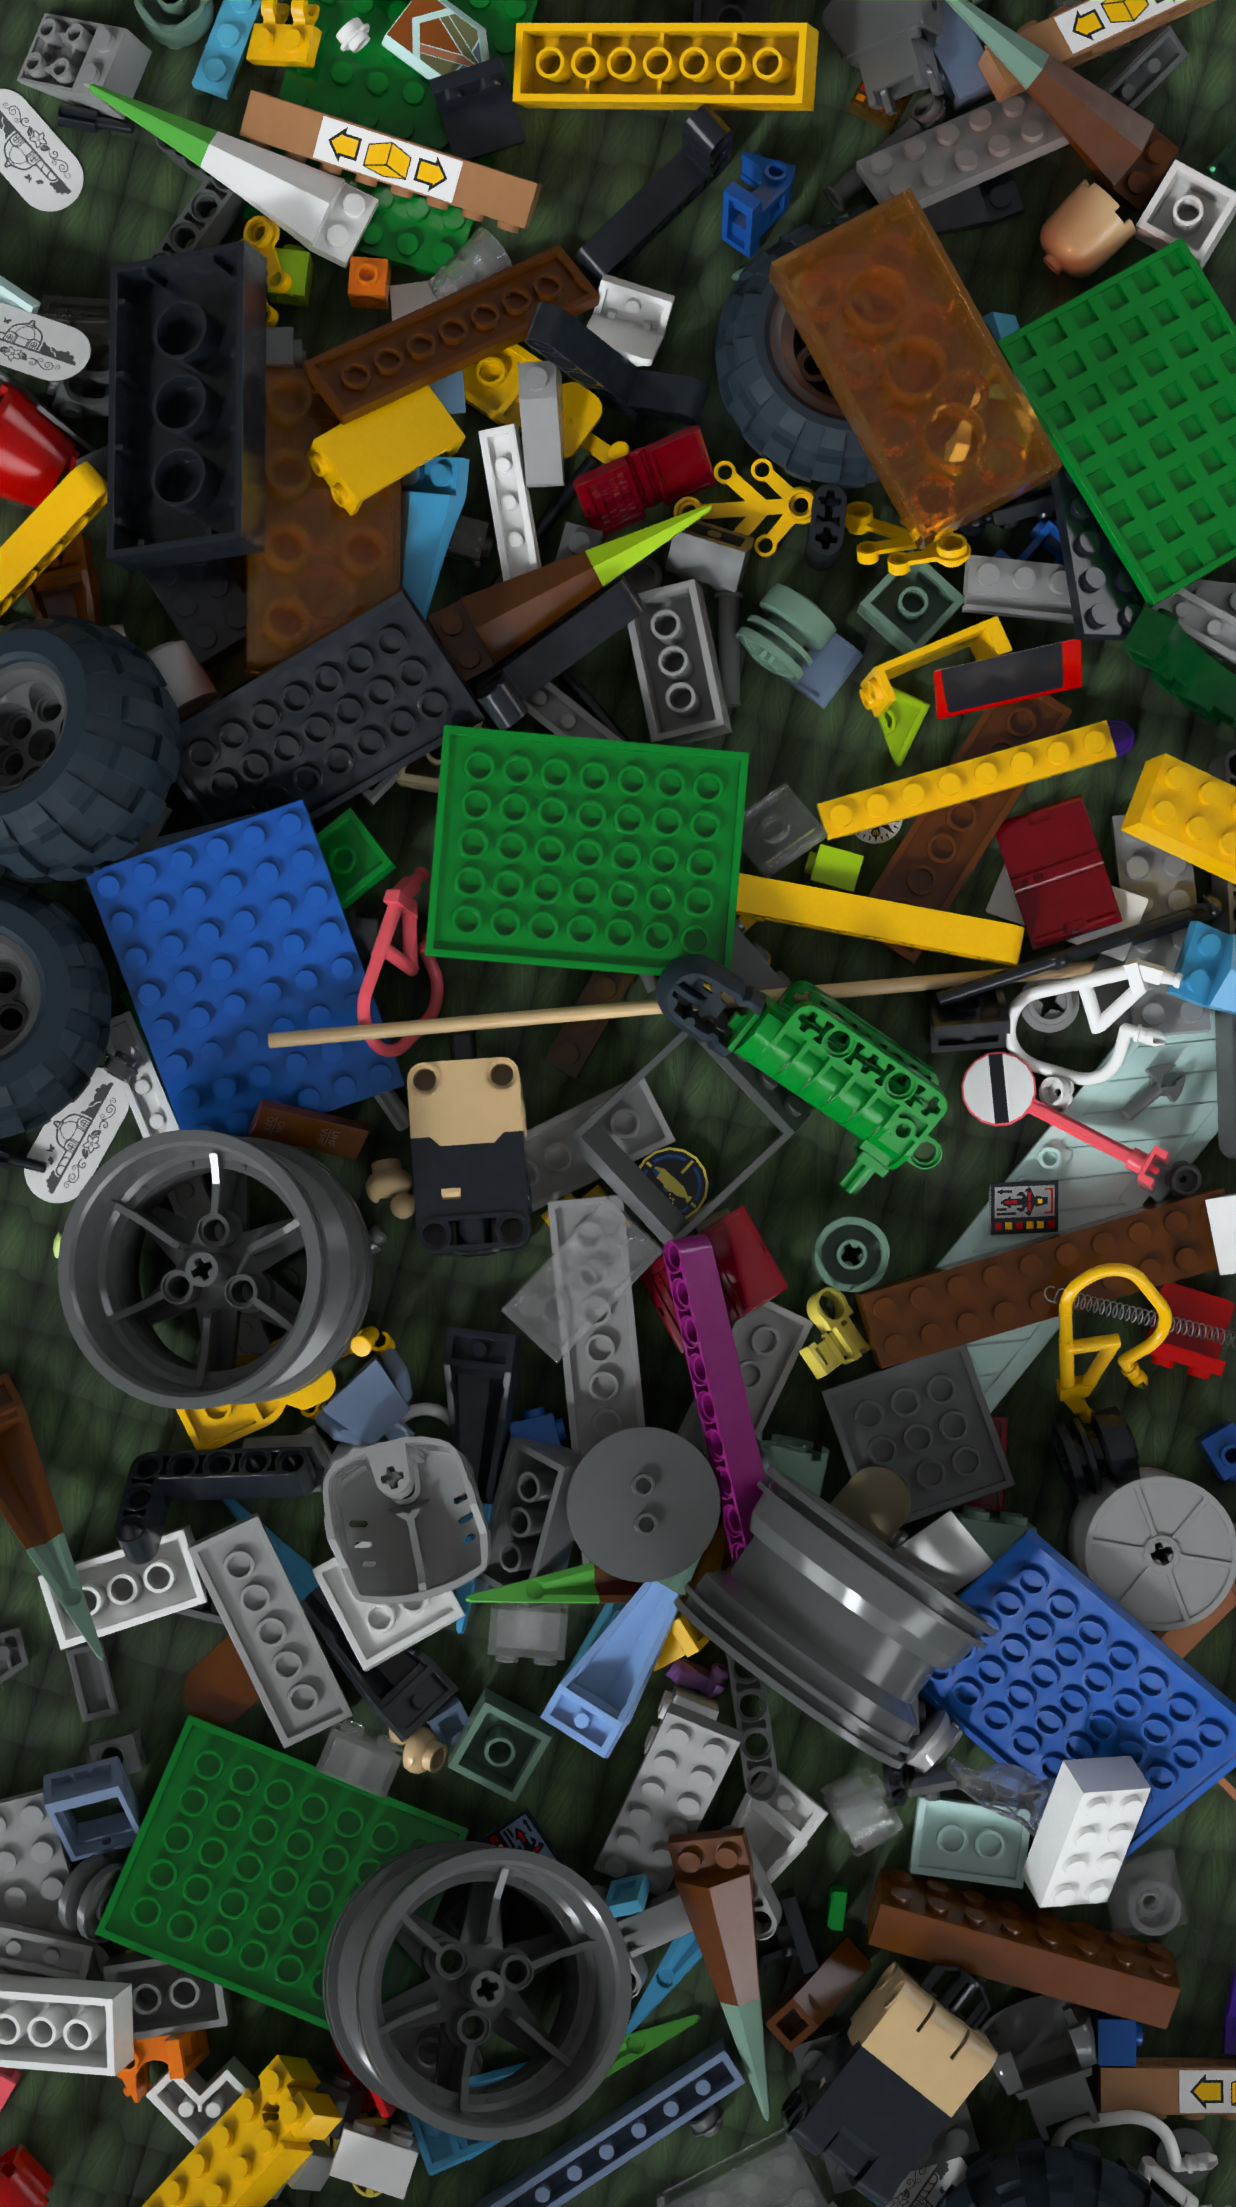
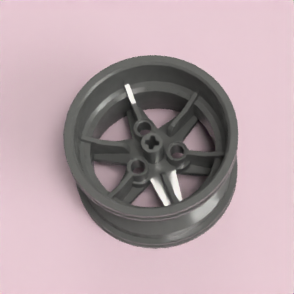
M198 1129L175 1130L146 1137L129 1145L104 1163L86 1183L71 1208L64 1226L58 1256V1286L64 1316L78 1347L87 1360L103 1377L128 1395L150 1404L173 1409H204L228 1404L268 1402L287 1397L316 1382L342 1358L350 1347L353 1337L357 1335L367 1311L373 1280L372 1251L365 1222L352 1195L330 1169L304 1151L288 1144L268 1139L237 1137L226 1133ZM208 1172L212 1173L211 1210L209 1214L200 1219L198 1225L160 1205L164 1198L180 1184L198 1175ZM251 1177L275 1192L288 1207L294 1218L250 1230ZM221 1221L225 1226V1234L219 1241L215 1236L214 1230L217 1223ZM147 1231L177 1267L169 1271L163 1277L161 1284L142 1299L139 1264L141 1248ZM305 1247L307 1279L301 1302L267 1271ZM184 1277L189 1283V1291L186 1296H182L179 1291V1283ZM247 1281L253 1287V1295L249 1301H246L242 1295V1288ZM196 1310L202 1339L199 1364L195 1365L172 1352L161 1341L152 1325ZM241 1312L249 1313L287 1330L275 1346L264 1355L248 1364L235 1368Z
M770 1465L766 1471L772 1478L770 1484L759 1480L757 1483L758 1488L763 1491V1494L752 1511L750 1531L754 1534V1537L730 1570L707 1571L698 1584L688 1581L684 1589L689 1594V1597L678 1594L674 1600V1605L711 1641L788 1701L860 1750L884 1764L901 1769L906 1761L900 1751L912 1754L915 1749L909 1739L918 1727L912 1703L937 1668L945 1671L961 1663L974 1646L985 1650L988 1644L981 1638L985 1632L994 1637L998 1629L960 1598L869 1531L802 1484Z
M444 1840L427 1843L395 1856L376 1869L354 1891L335 1923L325 1954L323 1968L325 2015L334 2043L347 2066L369 2090L381 2099L403 2111L413 2114L418 2119L441 2131L462 2138L482 2141L511 2140L542 2131L570 2115L593 2094L608 2074L620 2051L630 2017L632 2000L630 1961L624 1938L609 1907L595 1889L572 1869L542 1854L522 1849L499 1847L476 1841ZM471 1882L458 1939L449 1936L413 1914L419 1906L434 1895L448 1888ZM506 1885L530 1900L546 1918L553 1931L503 1945L500 1899L504 1886ZM395 1940L427 1978L381 2001L383 1969L391 1944ZM451 1949L454 1954V1963L448 1970L443 1971L440 1965V1958L446 1950ZM562 1958V1996L554 2024L549 2034H547L517 1991L526 1988L534 1976ZM515 1960L518 1964V1973L514 1979L508 1981L505 1977V1968L509 1962ZM469 2016H474L476 2021L475 2030L472 2034L464 2036L462 2032L463 2021ZM440 2023L434 2083L429 2082L415 2072L404 2060L394 2045L389 2034L390 2032ZM491 2031L532 2057L522 2068L500 2081L485 2086L469 2088L473 2058L478 2046L489 2038Z

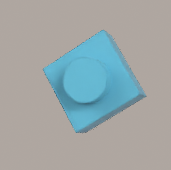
M645 1873L611 1881L605 1903L614 1918L625 1915L630 1916L644 1911L651 1883Z

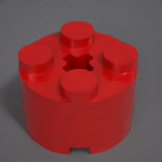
M19 2144L18 2149L14 2146L0 2155V2207H46L50 2200L46 2194L55 2184L53 2177L22 2144Z

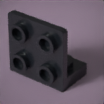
M501 56L429 79L452 155L471 161L525 143L526 138L515 102H513V96Z

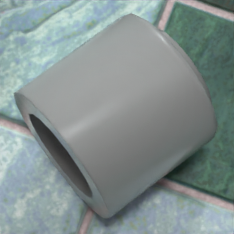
M186 641L167 642L147 652V655L153 660L168 684L164 688L168 690L176 703L179 721L203 708L218 697V692L203 666L197 661Z

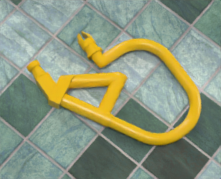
M1106 1263L1092 1267L1074 1278L1067 1285L1060 1298L1059 1379H1056V1391L1060 1401H1064L1074 1414L1080 1415L1084 1423H1090V1413L1094 1412L1087 1405L1085 1397L1092 1393L1118 1349L1121 1348L1119 1333L1080 1339L1073 1338L1072 1306L1078 1293L1099 1279L1111 1276L1124 1277L1134 1282L1156 1309L1159 1320L1153 1334L1140 1344L1121 1354L1117 1359L1122 1374L1129 1379L1134 1387L1143 1389L1142 1382L1145 1383L1146 1387L1148 1385V1376L1139 1367L1137 1361L1159 1347L1171 1329L1172 1312L1169 1304L1142 1271L1128 1264ZM1099 1351L1086 1373L1075 1376L1074 1355Z

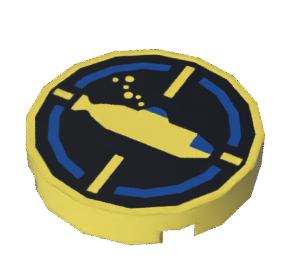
M668 1147L656 1150L643 1159L639 1166L643 1173L686 1219L696 1213L707 1198L709 1182L706 1170L696 1156L684 1149Z

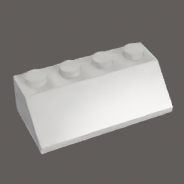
M190 1525L163 1533L156 1556L145 1564L136 1565L129 1562L121 1547L74 1562L98 1638L207 1602L205 1584L188 1551V1545L195 1542ZM42 1574L38 1576L60 1649L87 1642Z

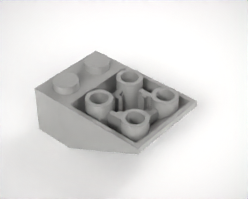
M44 13L17 81L76 106L97 110L100 115L125 119L124 114L92 94L89 84L101 86L133 99L152 51L126 28Z

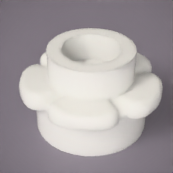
M355 17L347 22L336 35V38L342 44L340 49L342 51L351 49L353 53L360 51L370 41L368 36L370 25L368 23L363 24L359 17Z
M1048 1077L1040 1085V1100L1057 1111L1060 1108L1066 1109L1073 1102L1074 1084L1069 1078Z

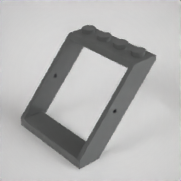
M721 1014L717 1018L710 1015L701 1017L704 1020H710L715 1023L717 1029L723 1033L729 1028L727 1020ZM683 1030L566 1139L663 1244L668 1240L686 1237L778 1150L811 1115L805 1109L800 1098L792 1095L787 1088L733 1051L729 1055L721 1057L707 1047V1042L700 1043L697 1041L781 1132L687 1220L597 1123L605 1113L689 1036Z

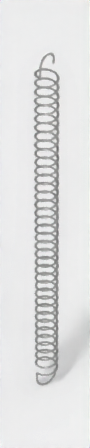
M1048 1286V1287H1046L1045 1290H1044V1296H1045V1298H1046L1049 1302H1052V1303L1057 1304V1302H1056V1296H1057L1058 1292H1059L1060 1290H1065V1289H1064V1288H1060V1289L1056 1292V1294H1055L1054 1301H1051V1300H1049V1299L1047 1298V1296H1046V1290H1047L1048 1288H1054V1289H1055V1287H1054V1286ZM1079 1293L1073 1303L1076 1309L1079 1305V1295H1083L1084 1297L1080 1302V1309L1083 1310L1086 1305V1296H1089L1090 1299L1086 1306V1310L1089 1312L1092 1308V1298H1096L1093 1305V1313H1096L1099 1308L1098 1300L1101 1299L1103 1302L1100 1305L1099 1314L1102 1315L1105 1311V1301H1108L1109 1304L1105 1311L1107 1317L1111 1313V1303H1115L1116 1305L1112 1310L1113 1318L1117 1316L1118 1304H1121L1122 1307L1118 1313L1119 1320L1124 1316V1306H1128L1125 1313V1321L1129 1320L1131 1315L1130 1308L1133 1307L1135 1310L1131 1315L1132 1323L1136 1321L1137 1309H1140L1141 1312L1137 1318L1138 1324H1141L1143 1321V1311H1147L1148 1313L1144 1317V1326H1147L1150 1321L1151 1328L1155 1326L1156 1314H1158L1152 1310H1142L1140 1307L1136 1308L1128 1304L1123 1305L1121 1302L1116 1303V1301L1110 1302L1108 1299L1104 1300L1096 1296L1091 1297L1089 1294L1084 1295V1293ZM1110 1306V1311H1109V1314L1107 1315V1310H1108V1307ZM1122 1308H1123V1313H1122V1316H1121V1318H1120V1312H1121V1310H1122ZM1128 1310H1129V1316H1128V1319H1126V1315H1127V1312H1128ZM1150 1312H1153L1154 1314H1153V1316L1151 1317V1320H1150V1314H1149V1313H1150ZM1141 1313H1142V1318H1141V1321H1140V1323H1139V1317H1140V1315H1141ZM1172 1316L1174 1324L1170 1332L1175 1328L1176 1334L1181 1331L1184 1336L1188 1330L1189 1337L1194 1332L1195 1339L1200 1335L1201 1340H1204L1206 1337L1209 1342L1213 1337V1343H1216L1219 1339L1220 1345L1225 1341L1226 1346H1229L1231 1343L1232 1348L1236 1347V1343L1233 1346V1341L1236 1337L1235 1331L1230 1332L1228 1329L1224 1330L1216 1326L1211 1327V1325L1205 1326L1204 1323L1199 1324L1196 1321H1186L1184 1318L1180 1319L1179 1317ZM1177 1318L1179 1319V1321L1177 1322L1175 1327V1319ZM1179 1322H1180V1328H1179V1331L1177 1332V1326H1178V1324H1179ZM1194 1323H1197L1198 1326L1195 1328L1194 1331ZM1186 1324V1331L1183 1334V1329ZM1200 1325H1203L1204 1327L1200 1333ZM1192 1326V1333L1191 1335H1189V1331ZM1199 1327V1332L1196 1337V1330ZM1212 1328H1216V1329H1217V1330L1215 1331L1214 1335H1213V1329H1212ZM1205 1329V1335H1204V1337L1202 1338V1333H1203V1330ZM1221 1329L1223 1332L1219 1337V1330ZM1211 1331V1337H1210V1339L1208 1340V1335H1209V1332ZM1218 1332L1217 1340L1214 1341L1215 1334ZM1224 1333V1339L1221 1343V1336ZM1230 1335V1341H1229V1344L1227 1345V1339H1228V1336Z

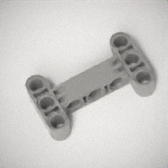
M729 1825L722 1827L720 1830L738 1827ZM748 1840L753 1860L755 1912L762 1911L767 1913L772 1921L765 1924L756 1919L757 1940L762 1941L769 1939L775 1933L782 1918V1908ZM600 1885L592 1886L605 1902L609 1889ZM677 1888L646 1901L644 1911L615 1918L625 1941L631 1973L636 1978V1982H632V1998L638 1995L648 1977V1966L642 1954L693 1931Z

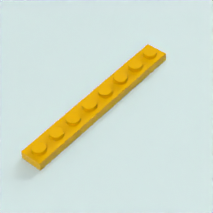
M1107 720L818 803L817 809L828 842L1111 760L1117 757Z

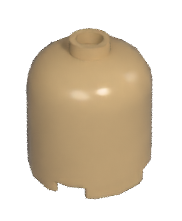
M1084 179L1042 226L1040 242L1044 252L1047 254L1043 261L1056 275L1063 271L1070 277H1089L1136 234L1133 222L1128 219L1123 223L1121 218L1115 213L1120 205L1096 183L1089 187L1088 181Z

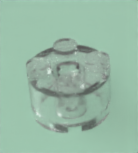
M858 1767L820 1788V1792L826 1796L823 1800L841 1836L850 1837L852 1844L848 1845L856 1858L898 1835L897 1831L904 1828L893 1807L889 1808L882 1799V1796L887 1793L876 1773L872 1775L868 1767L864 1769Z

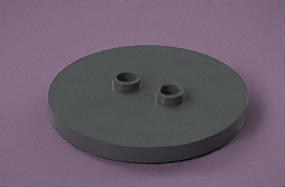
M637 1426L625 1428L597 1441L584 1453L577 1463L567 1489V1520L573 1538L580 1550L593 1564L604 1572L633 1582L660 1581L677 1575L690 1567L709 1546L717 1529L720 1516L719 1487L707 1459L685 1438L656 1427Z

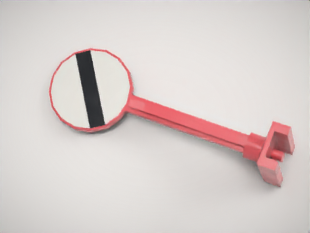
M1006 1052L987 1053L976 1059L965 1072L961 1085L962 1098L970 1114L981 1123L995 1127L1007 1126L1023 1119L1026 1114H1031L1125 1163V1168L1139 1174L1137 1177L1139 1187L1151 1193L1154 1192L1156 1184L1155 1180L1149 1177V1175L1153 1173L1158 1176L1161 1168L1155 1166L1156 1162L1166 1167L1170 1162L1169 1152L1156 1145L1149 1154L1136 1147L1132 1150L1036 1100V1079L1028 1064L1016 1055Z

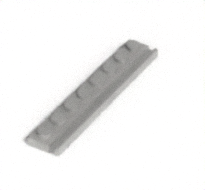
M971 555L965 562L963 595L965 596L962 612L1074 624L1064 565ZM1198 579L1184 588L1236 618V583Z

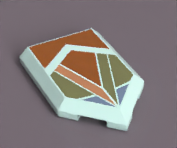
M411 0L385 34L382 41L383 47L428 80L490 60L486 29L448 0Z

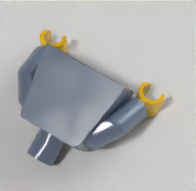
M382 1331L386 1337L385 1344L382 1347H377L374 1344L372 1350L380 1356V1359L374 1355L328 1400L316 1405V1409L313 1412L308 1409L301 1410L303 1416L315 1420L334 1440L354 1445H361L365 1442L369 1445H374L383 1435L389 1440L413 1437L415 1435L401 1420L410 1410L409 1400L413 1394L409 1372L397 1350H395L394 1340L386 1331Z

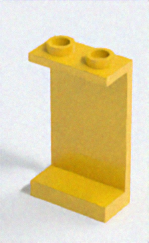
M428 385L345 425H342V423L313 440L307 456L313 472L319 477L322 476L331 488L334 501L340 507L345 508L350 516H353L358 512L364 500L440 454L443 457H451L456 454L466 436Z
M998 616L875 666L860 683L862 689L859 690V694L864 707L867 710L871 709L875 718L881 716L897 699L889 682L890 679L970 646L976 661L1009 654L1013 649Z

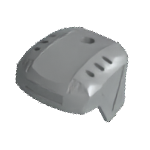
M423 1436L402 1437L363 1447L347 1455L327 1472L323 1482L326 1537L343 1572L346 1583L358 1601L391 1605L424 1600L457 1589L474 1580L486 1570L491 1559L490 1530L487 1527L473 1468L468 1459L449 1442ZM415 1485L414 1494L407 1499H402L407 1497L412 1492L413 1487ZM467 1494L468 1499L455 1504V1499ZM471 1513L473 1514V1519L464 1524L459 1523L460 1519ZM367 1521L368 1523L366 1527L350 1526L351 1522ZM472 1534L475 1535L474 1540L467 1544H464L465 1538L471 1536ZM356 1542H372V1546L369 1548H355L354 1545ZM365 1561L376 1562L374 1567L362 1566Z

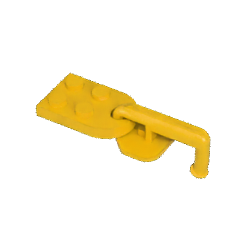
M515 344L464 368L465 402L498 425L516 424L518 425L519 432H522L518 363L539 362L542 360L518 344ZM577 382L562 384L564 459L573 456L579 448H582L604 464L627 455L630 452V448L626 442L617 441L610 446L591 433L602 416L603 408L600 399Z
M373 1326L359 1330L342 1358L352 1353L360 1357L370 1354L372 1347L379 1338V1330ZM281 1338L276 1339L275 1341H273V1342L271 1343L270 1347H269V1350H270L272 1347H274L275 1344H276ZM256 1352L239 1354L236 1356L235 1368L248 1364L264 1354ZM330 1369L316 1382L284 1398L253 1404H228L204 1409H176L195 1449L212 1450L270 1425L278 1419L287 1405L306 1410L328 1400L335 1392L337 1382L332 1369Z

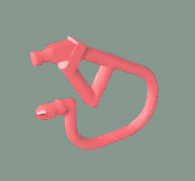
M419 866L412 875L403 877L391 890H386L383 902L388 906L358 995L357 1019L359 1025L372 1024L370 1015L371 998L384 960L386 959L405 974L412 977L419 971L418 952L428 972L431 984L429 1005L419 1020L434 1019L440 1013L444 997V982L436 958L425 956L427 933L422 936V941L419 945L417 944L418 910L417 902L413 897L421 890V883L429 878V872L424 867ZM400 915L402 916L403 953L391 945ZM422 1035L405 1036L394 1044H386L381 1039L365 1041L375 1053L384 1057H396L405 1053Z

